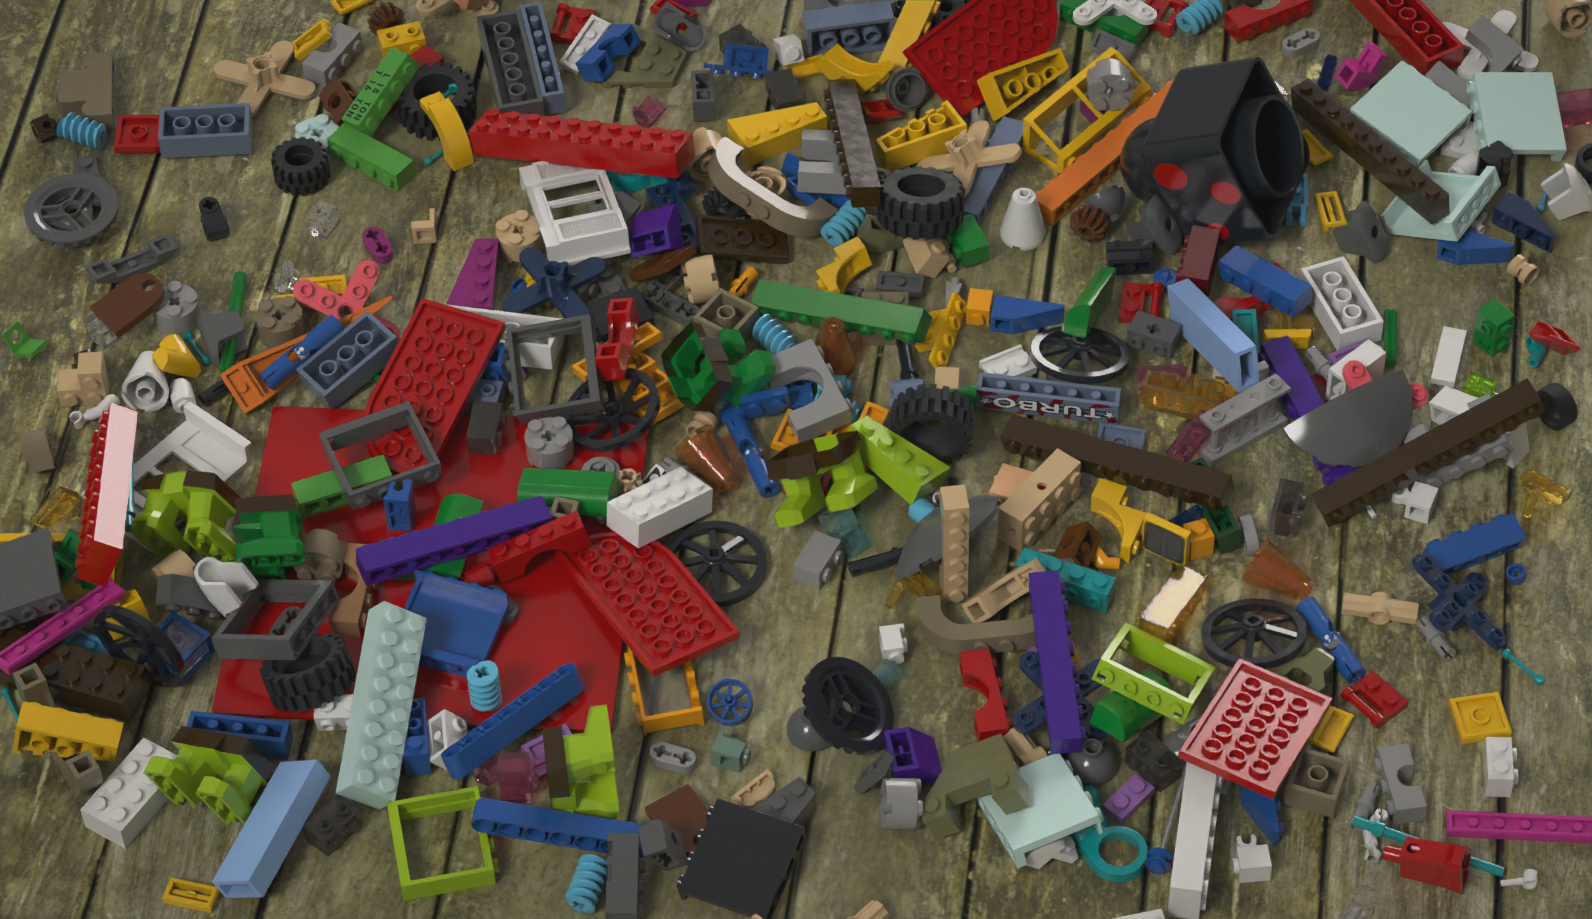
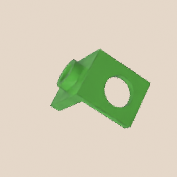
M15 321L1 334V337L15 357L33 358L48 345L46 340L30 339L19 321ZM14 330L20 333V340L16 344L10 338Z

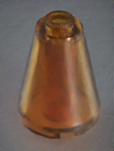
M837 317L824 319L821 322L815 345L822 348L825 356L823 360L825 364L829 363L831 365L834 375H847L848 377L855 370L857 358L845 325Z
M712 425L698 428L695 430L697 435L693 438L687 436L679 444L676 450L678 459L719 491L725 490L728 492L737 485L738 474L717 430Z
M1267 539L1263 541L1257 550L1254 559L1248 565L1241 579L1246 584L1296 600H1300L1301 597L1306 598L1313 585L1309 584L1311 578Z

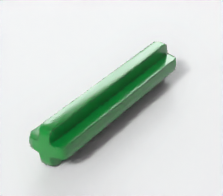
M1386 309L1384 311L1386 367H1395L1397 361V312L1394 309Z

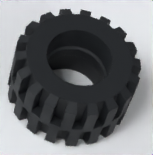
M294 137L289 141H283L282 145H278L276 151L272 152L271 164L275 184H277L279 189H283L284 193H291L293 196H297V194L306 196L308 193H315L316 190L320 191L323 185L328 183V178H330L328 154L325 146H322L320 141H315L314 138L306 139L305 137H300L296 139Z

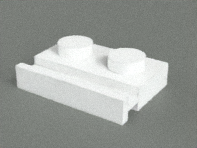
M1021 344L979 361V367L983 369L984 373L1028 377L1037 373V367L1027 352L1023 351Z

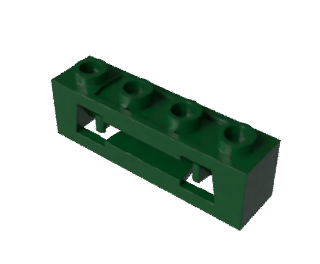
M1204 457L1189 462L1209 468ZM1196 504L1202 518H1206L1215 536L1214 542L1221 555L1244 546L1240 529L1228 505H1226L1224 511L1217 509L1210 510L1203 505Z

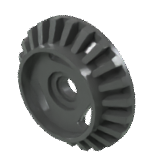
M79 173L57 176L44 182L28 197L24 209L26 224L32 235H36L39 241L45 240L48 245L53 246L56 244L64 248L82 246L91 243L95 239H99L102 237L103 232H108L111 229V224L116 222V214L119 213L118 200L114 189L106 181L96 176ZM97 206L101 209V212L93 220V207ZM69 209H77V212L73 214L66 213Z

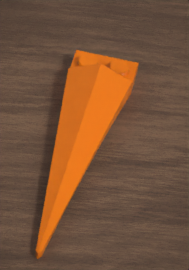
M393 296L386 297L339 319V322L345 329L367 310L372 315L376 314L392 301ZM307 334L240 361L220 374V377L245 415L267 403L299 377L297 371H295L275 389L271 390L263 382L259 374L296 343L302 342ZM292 352L288 358L292 362L301 361L297 358L295 352Z

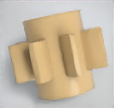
M632 468L619 470L617 480L620 485L619 493L621 495L643 485L640 472L636 473Z

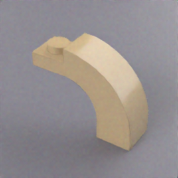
M1035 558L994 581L961 606L972 623H981L1018 597L1029 592V573L1043 572L1045 570L1039 560Z

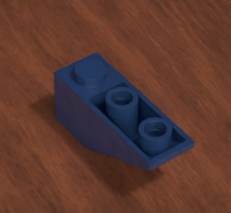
M1508 191L1494 207L1492 224L1540 249L1552 253L1555 241L1553 232L1529 201Z

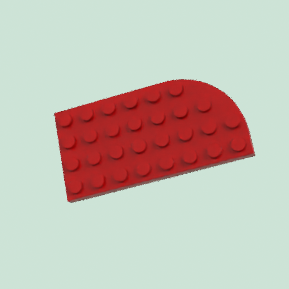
M971 0L907 47L902 53L920 71V75L942 101L948 100L960 117L964 118L974 108L985 102L977 83L978 79L988 73L1039 56L1048 51L1055 38L1058 24L1055 0Z
M421 298L370 395L364 417L409 401L439 459L507 328L505 322ZM408 425L366 440L375 457L384 455L390 471L395 475L427 464Z
M616 532L590 535L589 539L592 545L571 555L561 550H555V557L653 677L740 639V631L677 556L657 541L637 548Z

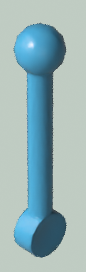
M1545 191L1540 204L1536 207L1539 212H1544L1545 202L1548 196Z

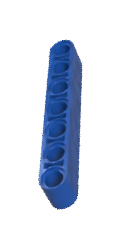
M569 663L559 667L441 753V757L452 779H459L468 775L582 692L585 685L576 664Z
M481 798L475 802L471 822L472 828L481 833L609 854L608 833H639L638 828L644 826L638 823L489 798ZM640 840L641 858H644L643 850H642V845H641V840Z

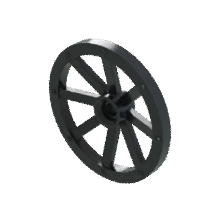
M1064 326L1053 327L1039 333L1031 343L1030 357L1034 365L1047 375L1063 381L1088 384L1106 382L1122 375L1129 365L1130 352L1126 344L1113 334L1097 328H1092L1086 338H1081L1063 333ZM1061 337H1070L1071 339H1063ZM1103 342V343L1109 345L1110 347L1102 346V345H1098V344ZM1044 344L1061 345L1040 351ZM1068 352L1057 365H1053L1045 359L1046 357ZM1100 353L1118 356L1120 361L1114 364ZM1091 357L1107 369L1092 372L1089 359ZM1075 359L1081 361L1083 372L1064 368Z
M627 368L625 379L632 381L620 401L616 399L613 381H601L602 385L606 384L609 400L604 404L605 410H599L601 414L564 417L566 423L572 429L573 442L586 450L602 452L619 449L641 437L654 423L661 403L658 388L650 376L640 370ZM588 380L574 391L568 402L590 398L588 395ZM640 383L648 388V395L628 405ZM649 403L643 418L628 415ZM600 423L585 436L579 434L575 429V425ZM624 423L635 425L632 429L620 435V426ZM611 426L610 439L595 440L598 435Z
M707 521L692 525L677 534L667 547L675 555L681 546L700 554V556L680 561L686 568L702 564L693 575L698 582L707 572L712 573L714 595L709 596L719 607L732 605L750 596L760 586L766 573V554L762 543L751 531L735 523ZM709 533L710 546L707 548L690 541L694 537ZM716 533L730 534L736 536V538L720 547L717 545ZM746 542L753 549L756 556L730 554L728 552ZM728 562L757 565V568L752 578L748 581ZM725 571L742 587L735 591L721 594L719 573Z
M1243 599L1222 605L1207 616L1201 627V641L1206 653L1215 661L1232 668L1239 658L1263 669L1280 666L1295 658L1302 651L1307 640L1306 623L1303 617L1292 607L1269 599ZM1254 611L1253 614L1246 616L1239 614L1240 612ZM1263 611L1278 614L1267 618L1262 617ZM1226 617L1238 622L1216 626L1217 623ZM1290 621L1295 626L1297 632L1273 625ZM1237 631L1218 646L1214 644L1210 636ZM1267 633L1294 641L1289 647L1281 650ZM1242 638L1246 640L1244 657L1225 652ZM1261 640L1273 653L1270 656L1252 658L1254 644Z
M115 605L102 608L94 619L95 632L111 656L145 666L146 658L150 654L158 672L155 673L147 669L151 684L172 687L182 679L185 674V664L180 652L166 634L148 619L130 609ZM113 618L123 626L107 622L106 619ZM109 631L131 638L115 642ZM132 647L137 651V662L130 658L122 649ZM161 659L169 666L173 674H167Z

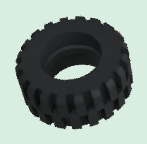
M905 167L903 170L897 169L891 174L888 173L880 181V207H877V220L885 230H889L894 235L898 234L900 237H910L919 240V238H925L926 240L934 237L941 238L945 234L950 235L957 230L964 220L965 188L959 178H956L952 173L948 174L945 170H936L933 167Z

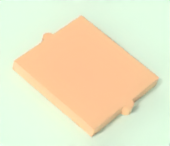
M1003 463L998 474L994 476V483L989 491V495H996L1007 500L1033 472Z

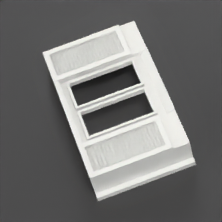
M545 161L519 167L520 185L522 190H526L549 261L560 263L566 261L568 266H572L590 257L605 259L631 253L628 228L605 170L549 164V162ZM596 180L600 190L547 202L544 190ZM603 198L607 208L606 210L558 220L553 219L550 211L553 208Z
M189 401L183 406L186 421L134 464V486L148 474L151 476L164 474L156 469V467L172 453L197 471L215 473L228 484L251 464L249 447L252 443ZM134 490V508L136 509L137 516L143 512L146 498ZM83 491V492L81 493V497H83V498L85 499L86 497H84V491ZM177 519L175 525H179L184 519ZM124 532L125 535L133 539L135 542L143 546L148 551H151L131 532Z

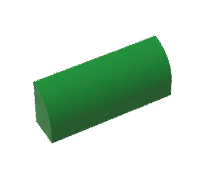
M1102 268L1094 274L1067 313L1063 333L1081 338L1087 337L1111 301L1117 268Z
M524 468L518 485L517 501L520 502L527 498L542 495L546 506L552 508L556 496L579 501V516L607 517V502L618 497L620 485L615 472Z
M463 494L448 495L441 500L433 525L478 514L484 501ZM466 557L419 571L424 572L428 570L438 576H450L459 580Z
M1145 669L1139 673L1172 690L1169 684L1154 672ZM1112 691L1096 702L1090 724L1124 743L1163 715L1116 691Z

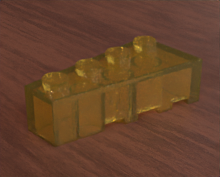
M1147 370L1141 384L1138 406L1202 422L1199 419L1200 415L1241 392H1237L1221 376H1215L1214 380L1203 379L1198 374L1180 377L1179 373Z
M1180 565L1175 572L1170 573L1165 586H1160L1155 599L1151 598L1145 612L1141 611L1136 620L1138 628L1173 645L1176 633H1181L1187 617L1192 615L1203 597L1208 575Z

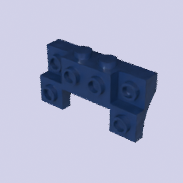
M687 170L683 171L678 178L667 177V183L647 188L646 199L651 210L677 204L684 247L693 244L697 251L696 225L682 199L683 196L696 192V185Z

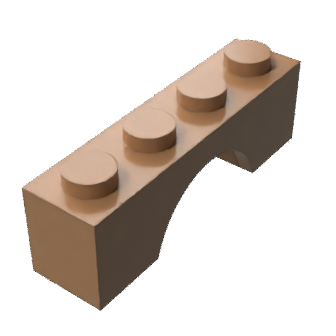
M347 544L344 558L345 576L353 580L357 586L350 595L340 599L339 603L330 613L329 625L332 636L336 634L344 637L361 638L362 630L366 627L367 609H371L373 603L371 592L372 589L377 587V583L365 585L356 565V548L366 544Z

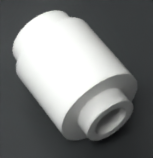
M1467 153L1451 164L1448 173L1475 175L1478 155Z
M178 378L171 382L169 393L173 409L176 412L184 413L183 406L189 401L196 405L192 384L187 379Z

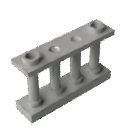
M1275 373L1200 415L1199 419L1211 430L1210 440L1197 446V454L1200 457H1204L1206 463L1212 468L1286 426L1287 418L1276 408L1277 399L1290 392L1291 388ZM1267 405V408H1265V409H1263V410H1261V411L1258 412V409H1260V408H1262L1263 406ZM1248 415V418H1247V419H1245V420H1243L1242 422L1239 423V420H1240V419H1242V418H1244V417H1246V416ZM1229 426V429H1227L1226 431L1220 433V431H1221L1222 429H1224V428H1226V427Z

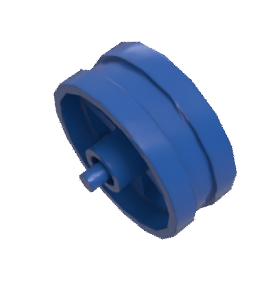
M727 678L720 680L712 686L708 693L707 705L709 712L714 720L723 726L734 727L741 725L750 717L753 711L754 702L751 692L743 682L737 679ZM728 686V694L723 695L718 691L722 687ZM732 686L742 688L735 696L732 694ZM747 693L749 703L737 701ZM716 694L723 702L712 704V699ZM725 707L721 717H718L713 711L714 709ZM737 707L747 708L741 716H739L736 709ZM729 711H733L736 719L726 720L725 718Z

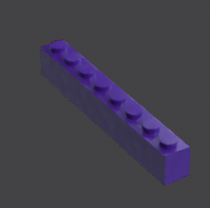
M1288 336L1261 343L1258 359L1259 362L1265 360L1268 364V377L1276 373L1291 388L1290 392L1278 398L1280 401H1283L1288 418H1292L1294 422L1324 404ZM1311 455L1315 469L1319 470L1322 474L1324 486L1359 469H1351V466L1337 465L1336 467L1328 466L1317 462V458Z
M542 495L527 498L517 503L505 504L496 509L481 511L475 515L464 518L460 517L454 521L436 524L419 531H411L402 536L390 537L381 542L363 545L360 548H356V565L367 586L412 573L415 569L423 570L485 552L490 547L551 522L552 516Z
M1058 570L1029 573V594L1051 754L1081 752L1082 742L1086 741L1085 726H1080L1079 720H1083L1082 705H1077L1076 699H1080L1079 683L1074 684L1073 679L1077 678L1076 662L1071 663V657H1074L1073 641L1068 642V636H1071L1070 621H1065V615H1068V602L1062 599V595H1066L1065 581L1060 580Z

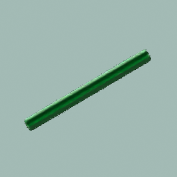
M243 271L234 273L228 312L238 311L240 318L247 281L246 273ZM238 336L223 342L219 364L220 374L231 368L234 364Z

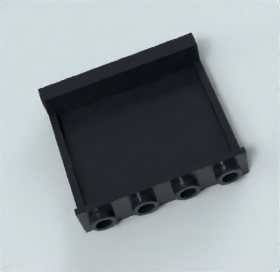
M717 798L715 805H711L707 812L706 820L708 821L705 828H701L697 835L696 842L698 844L696 849L691 851L687 858L688 867L686 872L681 874L678 879L677 889L682 900H685L686 896L748 917L757 914L763 919H772L806 839L804 827Z

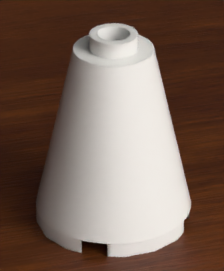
M1019 188L1013 192L1000 227V236L1008 247L1013 248V246L1020 247V250L1034 249L1043 242L1046 228L1034 191L1029 188Z
M154 351L142 352L123 382L122 398L134 410L138 408L145 410V412L157 411L165 406L169 397V387L165 372L160 370L152 358Z

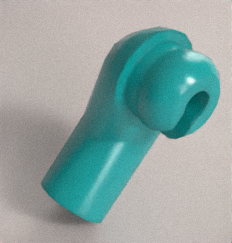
M1529 335L1525 339L1526 347L1531 354L1527 362L1531 367L1535 368L1543 359L1546 348L1530 338Z

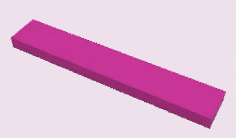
M109 579L106 587L99 585L69 605V607L63 609L0 652V669L11 675L94 619L102 608L115 605L124 599L126 591L111 579Z
M1447 810L1446 837L1592 844V817Z

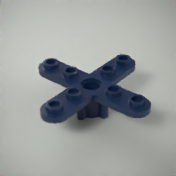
M529 247L521 251L519 255L520 263L536 283L506 297L502 302L504 312L523 314L551 301L564 318L589 314L588 308L575 294L573 289L605 273L606 263L602 258L590 257L568 267V262L566 261L561 263L549 261L537 248Z
M1418 554L1412 559V565L1417 573L1438 593V596L1428 604L1432 610L1429 614V619L1436 629L1441 632H1447L1450 629L1456 631L1466 622L1491 648L1499 650L1505 645L1504 632L1500 628L1495 627L1486 614L1474 605L1488 590L1487 580L1482 574L1471 572L1455 586L1451 578L1443 573L1429 556Z
M1034 651L1026 652L1019 659V668L1042 691L1038 654ZM1101 658L1092 661L1077 672V678H1073L1074 684L1079 683L1080 699H1076L1077 705H1082L1083 720H1079L1080 726H1085L1087 737L1099 741L1106 739L1109 734L1090 724L1095 707L1085 697L1102 686V684L1092 680ZM1043 695L1014 715L1013 727L1016 731L1022 734H1030L1047 723Z

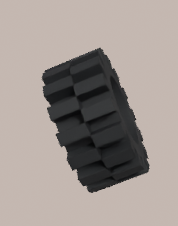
M715 186L713 191L709 189L707 191L708 195L705 194L703 196L702 204L706 215L738 218L737 216L742 217V211H746L724 196Z

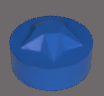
M1168 268L1158 269L1153 275V282L1163 283L1164 291H1168L1167 286L1176 283V273Z

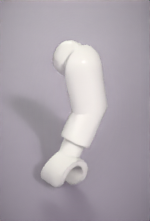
M109 394L97 406L86 410L83 414L80 411H73L70 414V421L73 423L79 417L74 422V426L76 429H81L85 421L100 418L102 411H107L110 403L120 406L119 398L114 394Z
M1377 809L1370 818V821L1375 822L1378 820L1387 824L1388 812L1382 809V812L1380 809ZM1363 830L1365 847L1367 848L1364 860H1367L1368 856H1374L1377 859L1376 863H1379L1381 852L1377 849L1378 839L1376 836L1371 835L1370 831Z

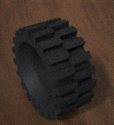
M434 62V66H429V63L422 64L423 68L417 70L397 99L402 126L404 128L407 127V132L410 134L415 132L416 137L419 139L426 136L428 141H433L434 137H439L434 124L422 109L418 100L439 91L440 93H446L449 90L448 86L454 83L457 85V92L450 94L454 96L450 101L454 105L465 130L466 126L471 127L473 119H476L477 106L474 82L472 78L470 79L469 73L467 71L463 73L462 68L459 66L453 69L452 64L447 62L445 66H441V62Z
M924 384L917 385V390L909 387L906 389V394L900 392L897 395V399H894L892 403L889 430L936 459L945 461L946 465L951 464L953 458L959 461L962 459L963 454L967 455L973 444L975 412L972 403L969 404L967 396L960 397L961 392L956 389L950 392V387L943 385L942 389L936 388L937 384H930V388H925ZM926 419L938 420L947 423V425L931 427L917 421Z
M320 633L315 634L297 660H264L262 662L263 667H260V675L276 710L280 709L284 713L288 710L290 713H296L299 709L302 712L309 711L310 707H315V709L322 707L321 704L324 702L329 704L334 701L333 697L342 696L344 689H350L352 686L351 682H355L356 672L342 638H339L336 634L331 636V633H325L323 636Z

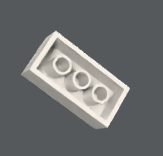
M1344 256L1301 268L1300 279L1311 285V302L1309 305L1337 351L1367 338L1372 342L1381 340L1384 321Z
M679 467L607 502V527L635 547L640 548L711 513L713 488L684 468Z
M143 738L80 809L85 827L126 849L168 800L143 773L152 756H161L175 761L177 755Z

